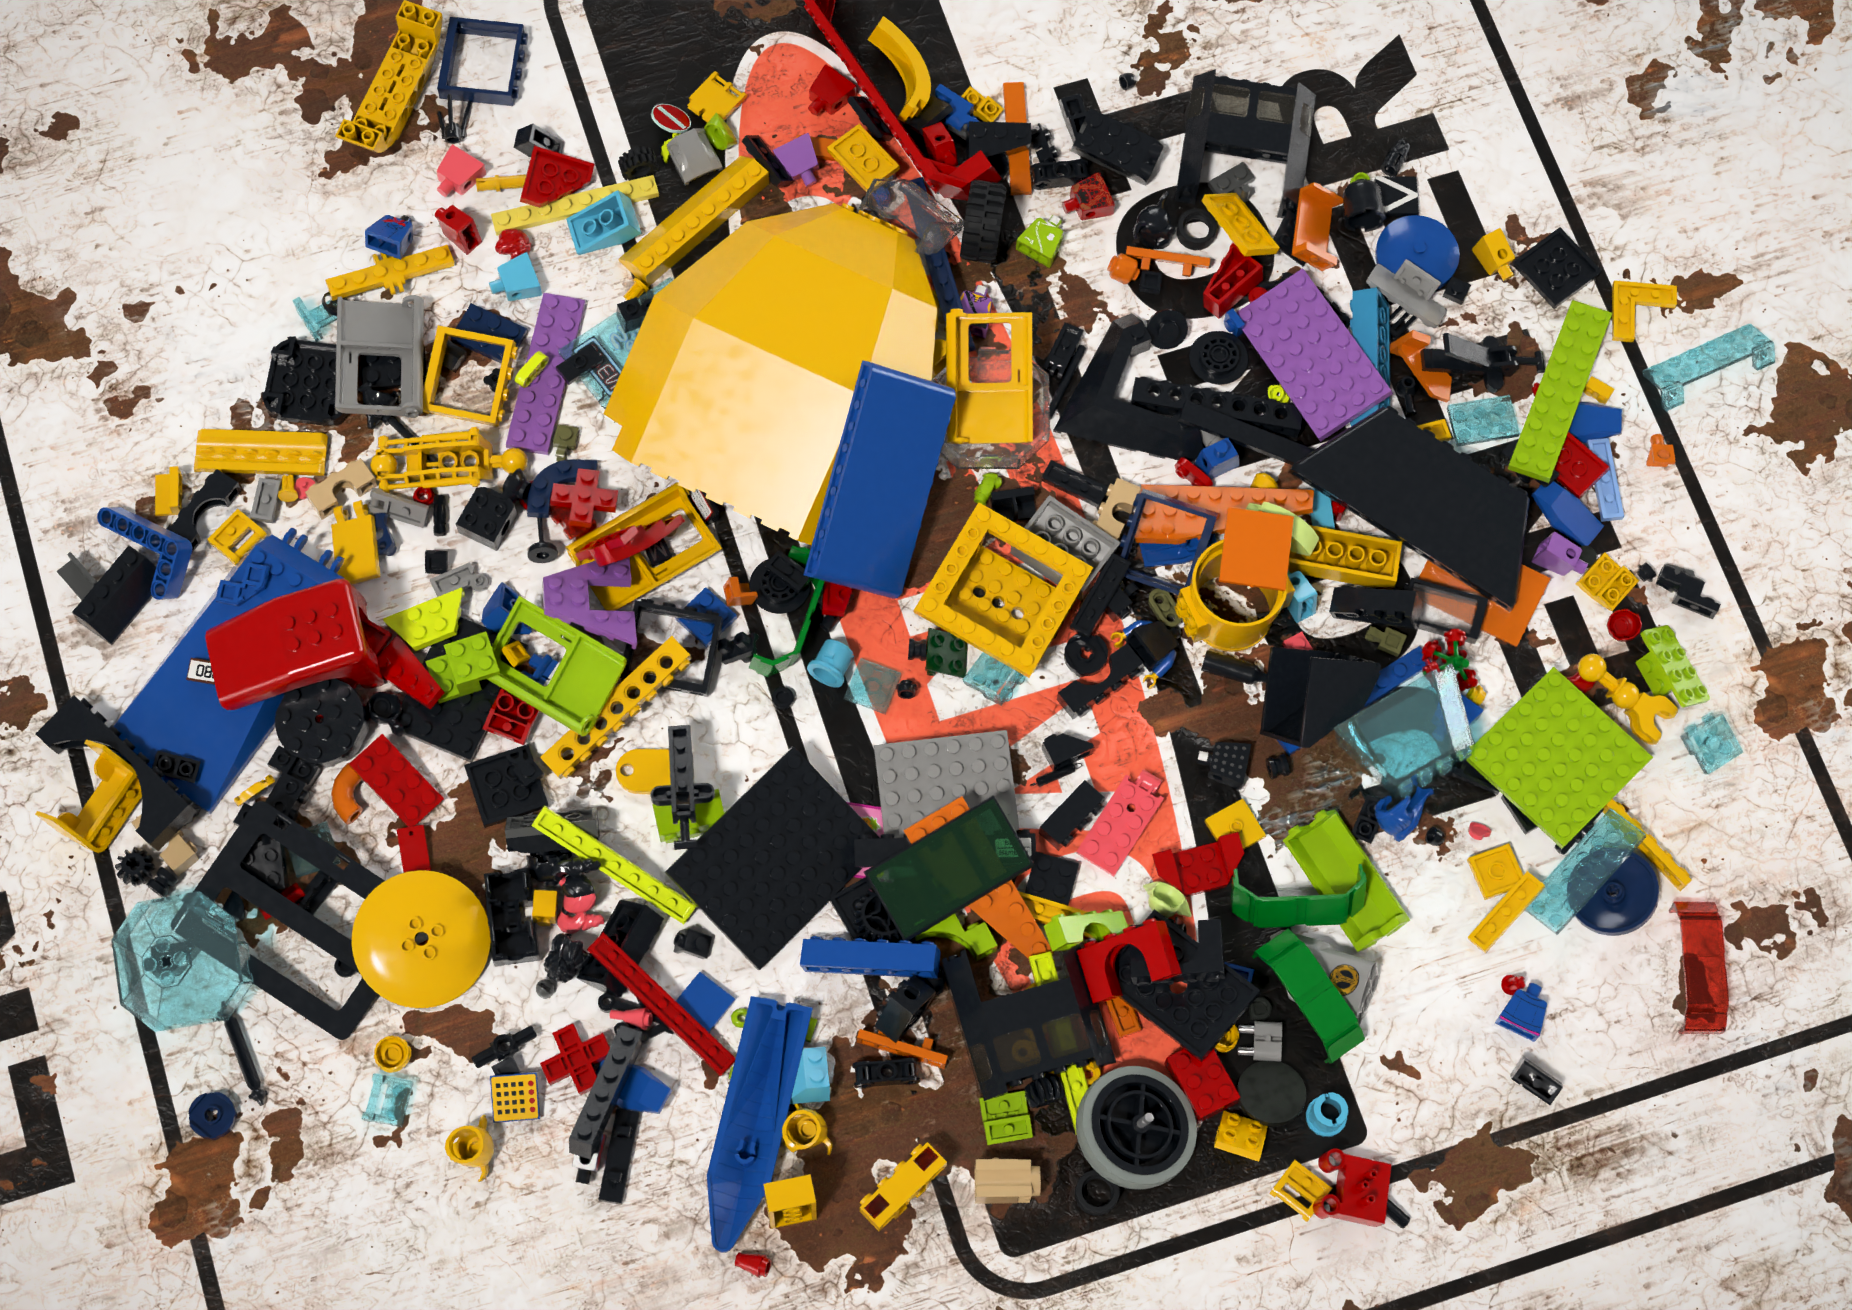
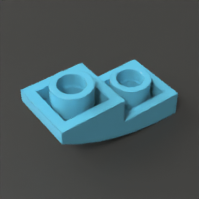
M1307 489L1314 490L1313 513H1310L1312 526L1335 529L1331 499L1316 489Z

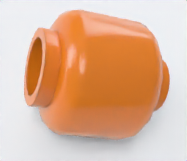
M1120 253L1112 257L1107 271H1109L1112 279L1122 284H1128L1131 280L1135 281L1137 279L1140 269L1137 268L1138 262L1136 259Z

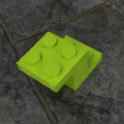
M487 632L445 644L446 655L425 661L429 674L445 692L438 700L439 704L482 690L479 683L480 680L500 674Z

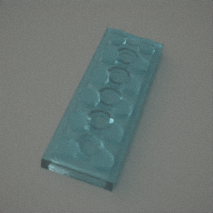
M1610 808L1544 880L1545 889L1525 911L1558 935L1643 842L1646 834Z

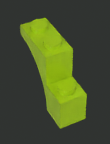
M956 914L914 938L915 942L931 937L953 940L964 946L976 961L996 952L998 946L985 922L981 924L978 922L966 928L967 931H964ZM926 919L919 920L914 924V926L918 925Z

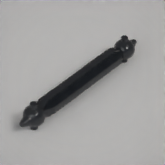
M223 1000L221 1001L220 1011H217V1014L225 1018L224 1026L247 1087L252 1090L248 1097L256 1101L260 1106H263L267 1091L260 1088L261 1081L239 1023L233 1016L236 1008H232Z

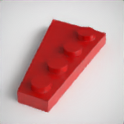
M825 581L823 584L822 615L844 617L854 588Z

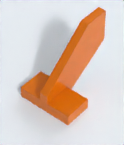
M1412 330L1390 344V353L1403 358L1428 395L1443 402L1450 401L1452 377L1444 372L1422 371L1420 351L1426 349L1425 347L1430 344L1431 336Z

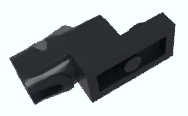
M1664 564L1656 580V585L1663 587L1671 593L1675 592L1672 600L1673 604L1713 619L1718 613L1721 604L1716 603L1712 598L1700 596L1705 582L1695 577L1693 570Z

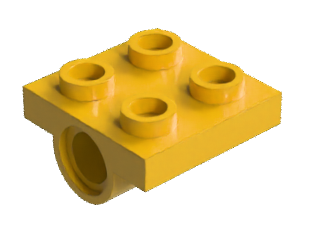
M1223 1111L1214 1147L1259 1162L1268 1126L1259 1124L1260 1122Z

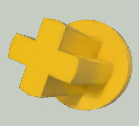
M634 278V284L623 297L626 301L635 297L638 299L644 291L648 292L649 288L639 279Z
M291 474L282 476V490L278 492V498L284 502H293L298 498V492L294 490L295 479Z

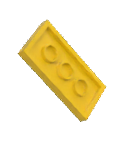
M1237 193L1204 195L1202 199L1203 204L1244 256L1277 254L1280 247Z

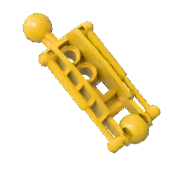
M471 427L469 431L422 435L415 438L389 440L387 436L378 437V448L380 449L375 451V455L370 462V469L376 476V481L380 482L379 489L386 493H390V490L415 487L434 488L470 484L472 487H478L480 480L494 479V468H503L508 474L514 473L518 468L524 471L528 464V458L525 452L519 448L507 449L503 455H493L492 444L479 434L477 427ZM409 443H419V445L409 446ZM404 444L403 448L388 449L389 445ZM438 454V462L427 463V455ZM394 456H406L407 472L395 474L398 464ZM470 458L476 459V464L473 467L465 465L466 461ZM447 459L455 461L454 465L450 468L443 466ZM388 481H389V482L405 481V483L390 484V483H388Z

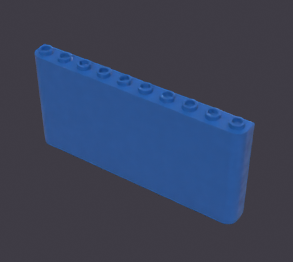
M862 360L804 571L805 576L892 599H897L903 593L911 557L915 550L918 532L921 528L922 517L927 507L930 489L933 485L935 470L939 463L941 448L950 423L952 408L956 401V393L953 388Z

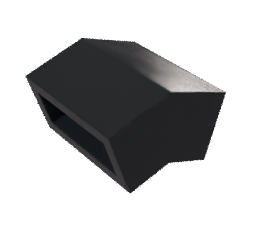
M448 340L443 365L456 373L460 365L466 360L467 351Z

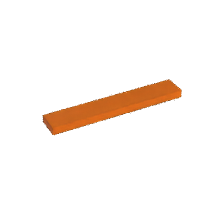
M1024 82L1003 83L1005 122L1027 123ZM1028 148V150L1008 156L1011 195H1031L1032 193Z

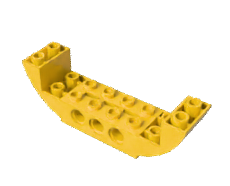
M406 0L403 1L396 15L399 30L353 121L343 119L335 135L340 140L377 153L384 152L395 140H398L431 74L441 35L442 13Z

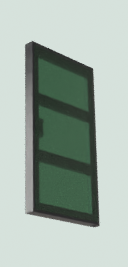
M992 795L864 871V874L901 935L902 940L910 941L1035 865L995 796Z

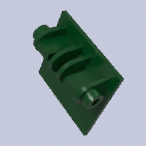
M928 628L925 667L927 675L935 676L936 672L965 679L968 643L949 632Z

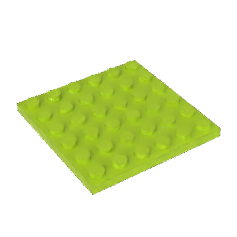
M1555 667L1538 681L1463 756L1467 762L1561 849L1653 758Z

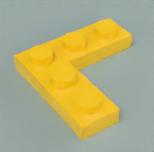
M1614 280L1612 284V341H1634L1635 305L1675 308L1677 305V286Z

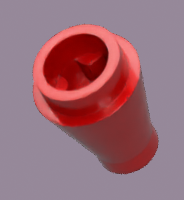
M738 1252L735 1258V1266L758 1278L761 1276L767 1277L771 1267V1259L767 1258L766 1255Z

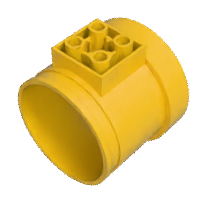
M1223 539L1209 546L1198 558L1193 570L1190 586L1180 589L1175 612L1178 618L1183 619L1185 624L1184 631L1187 637L1192 638L1193 643L1202 640L1215 649L1237 652L1255 646L1266 636L1272 622L1278 616L1281 609L1290 606L1295 589L1288 575L1285 591L1259 588L1267 599L1270 612L1263 619L1255 622L1234 623L1214 615L1200 599L1199 589L1209 580L1219 577Z

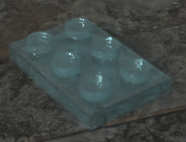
M1510 395L1451 404L1446 408L1456 447L1514 438L1520 435Z

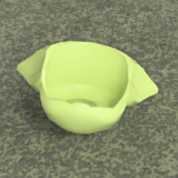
M1161 881L1143 885L1149 895L1148 904L1152 911L1155 909L1165 918L1172 917L1176 913L1186 917L1192 916L1187 899L1175 887Z

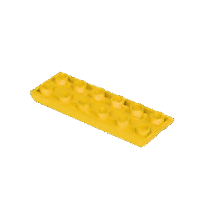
M198 430L194 472H215L218 469L222 473L324 476L328 435L313 432Z

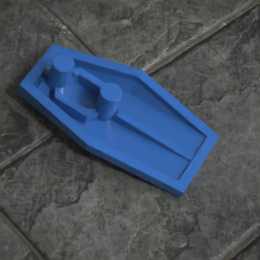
M1580 402L1568 432L1584 444L1587 440L1620 435L1622 409Z
M1554 481L1548 487H1543L1540 484L1532 494L1551 527L1581 546H1588L1604 527L1575 495Z
M1215 533L1211 534L1207 548L1217 542ZM1200 539L1186 540V543L1182 544L1139 543L1144 567L1186 564L1193 561Z
M604 1060L601 1061L598 1069L596 1070L597 1076L603 1065ZM634 1065L616 1105L625 1110L660 1114L672 1090L646 1068Z

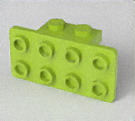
M1668 625L1642 631L1640 635L1650 652L1635 663L1653 695L1666 696L1673 692L1683 708L1709 701L1710 696L1707 693V689L1700 681L1695 668L1686 656V652L1676 639L1674 631Z

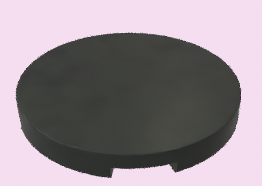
M1260 1061L1252 1064L1242 1073L1237 1085V1091L1241 1097L1238 1103L1243 1112L1260 1122L1259 1124L1265 1126H1283L1292 1122L1301 1113L1306 1102V1087L1301 1076L1292 1067L1278 1061Z

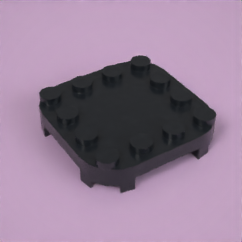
M289 336L287 340L280 342L276 347L273 346L265 391L262 392V400L269 416L282 421L322 426L342 424L348 413H341L335 409L336 344L297 340L296 336Z

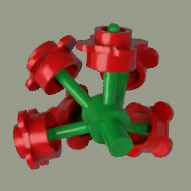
M1451 629L1444 633L1445 641L1448 645L1446 654L1441 653L1442 647L1438 645L1439 642L1436 639L1433 642L1428 641L1423 646L1422 661L1426 663L1422 667L1423 675L1439 692L1443 690L1444 686L1449 684L1448 674L1452 671H1459L1455 677V681L1458 682L1457 689L1459 691L1470 689L1478 684V680L1475 679L1476 672L1463 669L1469 666V660L1465 659L1467 652L1458 649L1459 646L1465 644L1464 640H1467L1466 632L1460 629ZM1439 657L1444 665L1438 666L1436 661Z

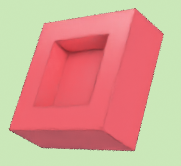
M1303 632L1286 639L1282 643L1284 648L1313 650Z

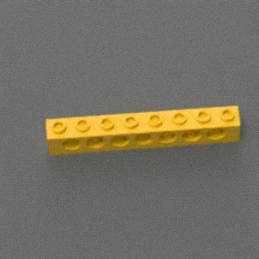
M673 636L668 638L612 690L593 728L588 733L590 735V742L588 744L581 745L579 742L581 735L570 729L540 758L560 779L571 776L576 770L574 767L580 761L582 763L587 761L592 756L591 751L597 746L598 748L602 747L608 741L607 736L613 731L615 733L618 732L625 725L624 721L629 716L634 717L642 709L640 706L646 700L650 702L657 696V690L661 686H668L674 680V674L679 670L681 672L684 671L691 664L690 660L692 657ZM672 659L673 664L670 668L664 669L661 667L663 660ZM648 674L656 675L654 683H645V678ZM632 689L640 690V695L636 699H630L629 692ZM616 704L623 705V711L620 714L612 713V709ZM605 719L607 720L606 727L602 730L596 729L597 721ZM569 749L573 750V758L564 760L563 753Z

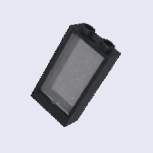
M1411 578L1409 584L1405 583L1403 590L1417 591L1424 604L1419 625L1420 630L1444 636V633L1451 629H1460L1466 632L1467 640H1464L1465 642L1476 643L1488 598Z

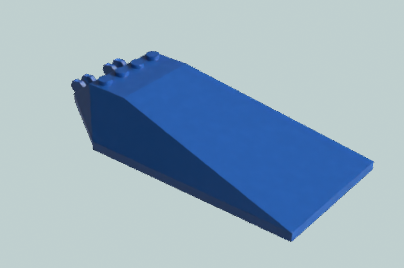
M292 527L286 532L283 540L270 535L255 545L231 569L224 579L226 581L242 583L247 562L266 565L270 567V572L265 590L238 607L217 603L215 601L217 588L113 725L122 733L119 737L123 741L127 738L136 747L133 751L137 755L141 752L150 760L148 765L151 768L157 750L201 761L195 783L163 776L162 779L165 782L171 780L179 788L177 791L179 795L182 796L184 793L195 805L209 814H212L275 728V714L285 693L236 710H226L218 700L215 685L186 680L191 658L210 661L205 639L206 631L273 598L331 580L344 579L337 574L344 563V558L338 556L330 569L325 567L332 558L333 551L327 549L320 557L319 562L315 561L301 552L308 541V536L305 534L299 537L294 547L289 545L297 534V530ZM113 751L115 754H117V755H118L119 757H121L123 760H125L126 762L130 763V762L126 759L125 756H123V755H121V754H119V753Z

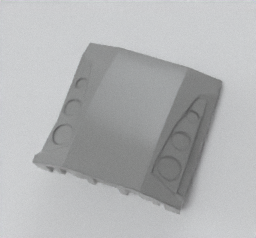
M694 128L675 136L667 144V150L685 186L690 181L713 171L723 170L722 164L710 144L704 128Z

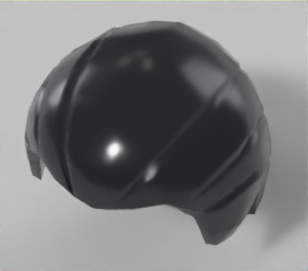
M386 692L374 693L366 705L368 716L375 723L389 725L392 733L401 737L405 732V728L398 721L402 712V703H400L399 697L396 694Z

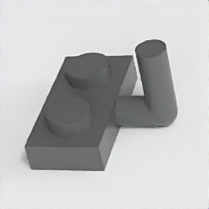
M1241 162L1210 180L1208 186L1214 194L1237 193L1245 203L1248 201L1251 190L1248 184L1254 181V176L1245 164Z

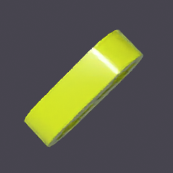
M541 351L536 352L519 370L515 377V382L523 388L528 387L546 367L549 357Z

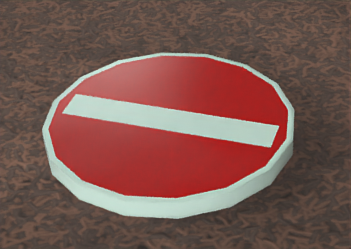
M659 104L652 109L651 117L662 129L679 134L690 129L691 120L680 108L670 104Z

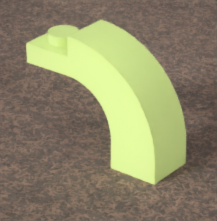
M1264 501L1262 505L1249 503L1246 510L1294 516L1290 546L1292 553L1310 556L1320 539L1311 526L1303 519L1278 505Z

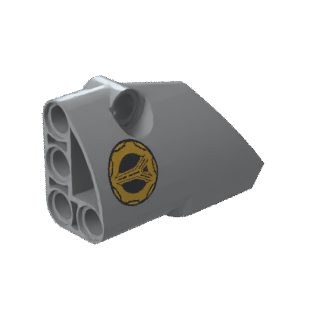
M1281 930V931H1279V932H1277V933L1271 935V936H1270V939L1272 940L1273 938H1275L1276 936H1278L1279 934H1281V933L1284 932L1285 930ZM1294 933L1310 949L1328 978L1355 1014L1360 1026L1378 984L1377 962L1334 950L1326 942ZM1287 991L1289 999L1294 1001L1289 992Z

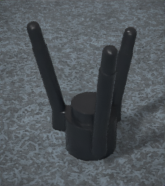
M448 94L449 123L446 124V127L440 111H437V116L442 131V139L446 143L456 144L461 142V138H465V128L472 102L468 101L460 128L458 123L453 122L452 96Z

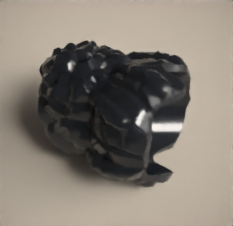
M559 933L554 937L551 943V951H549L548 956L544 960L545 963L543 965L548 973L547 977L555 982L566 983L572 980L578 969L584 967L592 959L591 954L583 950V942L581 940L572 941V935L569 933Z

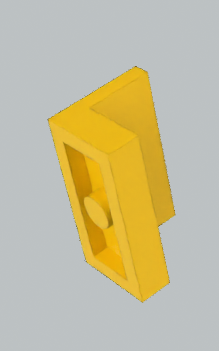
M178 466L169 467V474L155 475L156 516L178 515L182 509V473Z

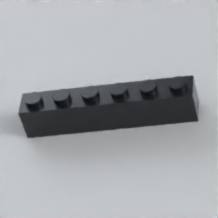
M620 1025L569 1137V1153L592 1159L642 1048L641 1031Z

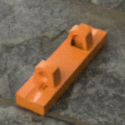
M1131 246L1126 248L1127 256L1142 259L1140 270L1149 271L1151 260L1183 265L1182 276L1190 277L1192 267L1208 269L1210 265V258Z
M859 1029L857 1043L906 1058H918L919 1062L945 1069L948 1056L931 1051L933 1039L925 1037L921 1048L901 1041L895 1043L881 1031L875 1034Z

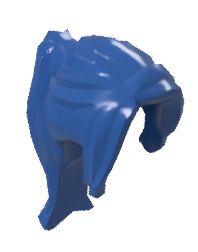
M1417 786L1416 793L1412 798L1406 796L1404 800L1389 811L1386 810V807L1392 801V797L1385 796L1379 800L1375 806V816L1381 829L1387 834L1393 835L1394 840L1398 842L1404 840L1417 827L1426 799L1433 794V789H1422Z

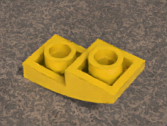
M971 86L961 96L974 105L973 116L984 122H994L1004 109L989 96L983 97Z

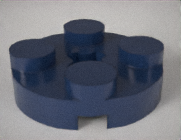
M220 1092L199 1095L190 1105L188 1113L189 1124L192 1130L200 1137L217 1140L229 1133L237 1118L233 1102ZM217 1110V1119L207 1121L209 1118L207 1113Z

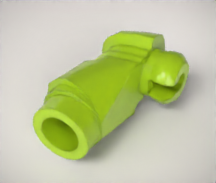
M985 473L982 475L984 478L974 492L975 503L978 504L979 502L986 505L993 488L997 489L1001 486L1002 479L996 473Z

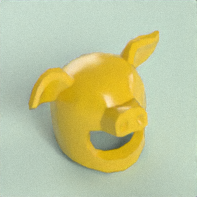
M801 1103L794 1104L797 1110L788 1116L782 1127V1136L786 1147L794 1153L799 1149H812L824 1143L827 1148V1155H830L832 1142L827 1137L828 1129L823 1117L815 1110L803 1108Z
M486 1115L480 1117L478 1126L470 1125L456 1128L450 1133L445 1142L446 1153L452 1161L466 1167L481 1168L482 1174L478 1180L479 1182H482L489 1173L488 1163L494 1154L493 1140L486 1130Z

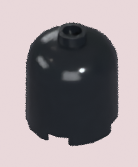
M1358 179L1345 188L1343 192L1344 224L1347 229L1356 231V228H1364L1365 232H1369L1383 226L1386 212L1382 190L1376 182Z

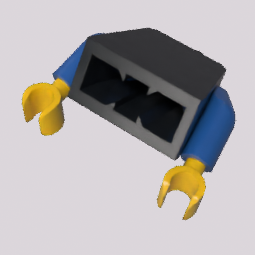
M1137 620L1124 628L1122 633H1112L1110 639L1113 641L1115 638H1120V641L1114 644L1115 648L1122 647L1125 639L1126 643L1143 661L1146 669L1149 672H1154L1152 675L1149 674L1143 678V683L1147 679L1153 681V684L1148 688L1150 690L1155 687L1156 679L1158 677L1161 678L1172 667L1177 655L1175 649L1179 645L1177 639L1180 638V632L1176 627L1168 629L1162 621Z

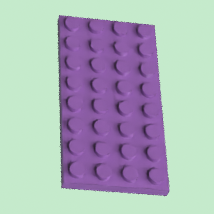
M1303 268L1236 312L1245 323V327L1242 329L1244 334L1320 442L1393 394L1392 390Z

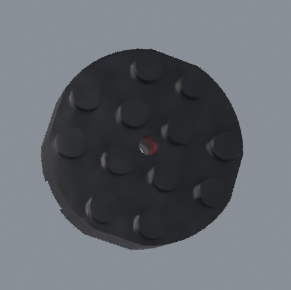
M338 679L324 680L285 692L275 714L276 733L282 746L291 755L321 768L333 767V765L345 760L348 761L359 752L370 727V717L368 716L364 699L349 684Z

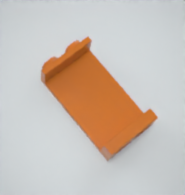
M1315 182L1300 188L1292 255L1324 271L1337 265V257L1328 253L1327 248L1332 208L1342 204L1343 198Z

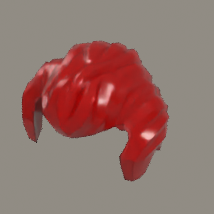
M505 229L499 234L495 250L499 254H509L511 259L525 252L529 254L532 246L528 236L519 229Z

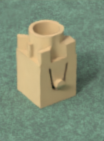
M997 1157L992 1159H976L974 1166L975 1204L1030 1203L1032 1196H1040V1166H1031V1159H999Z

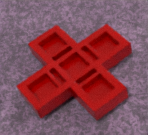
M578 468L575 485L553 483L550 506L571 508L570 526L591 528L594 511L616 513L618 490L598 488L600 471Z
M572 1023L552 1033L561 1053L541 1062L540 1065L550 1086L571 1076L581 1096L591 1091L597 1078L593 1065L605 1060L610 1046L603 1033L582 1043L578 1031Z

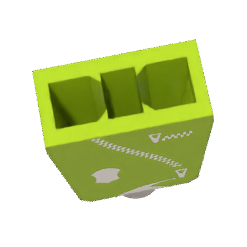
M1052 215L1048 222L1042 218H1037L1018 237L1016 250L1050 268L1063 239V230L1059 228L1062 220L1056 215Z

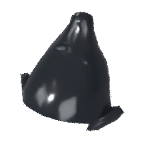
M369 382L358 388V392L363 393V405L394 406L396 403L398 405L401 404L399 394L396 391L383 393L370 388L372 384H369ZM366 414L367 427L375 429L385 415Z

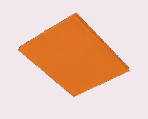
M1228 507L1219 582L1285 591L1294 516Z

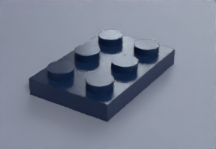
M472 303L456 327L459 330L514 340L518 348L528 333L527 328ZM451 336L452 342L502 363L504 346Z

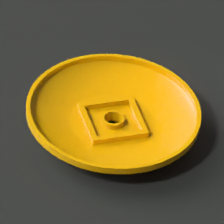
M426 870L398 874L377 886L359 908L352 930L353 956L363 979L381 997L397 1005L409 1008L440 1006L453 1001L465 993L482 973L488 959L491 944L488 918L475 894L453 877ZM419 932H424L428 936V942L423 946L415 942V936Z

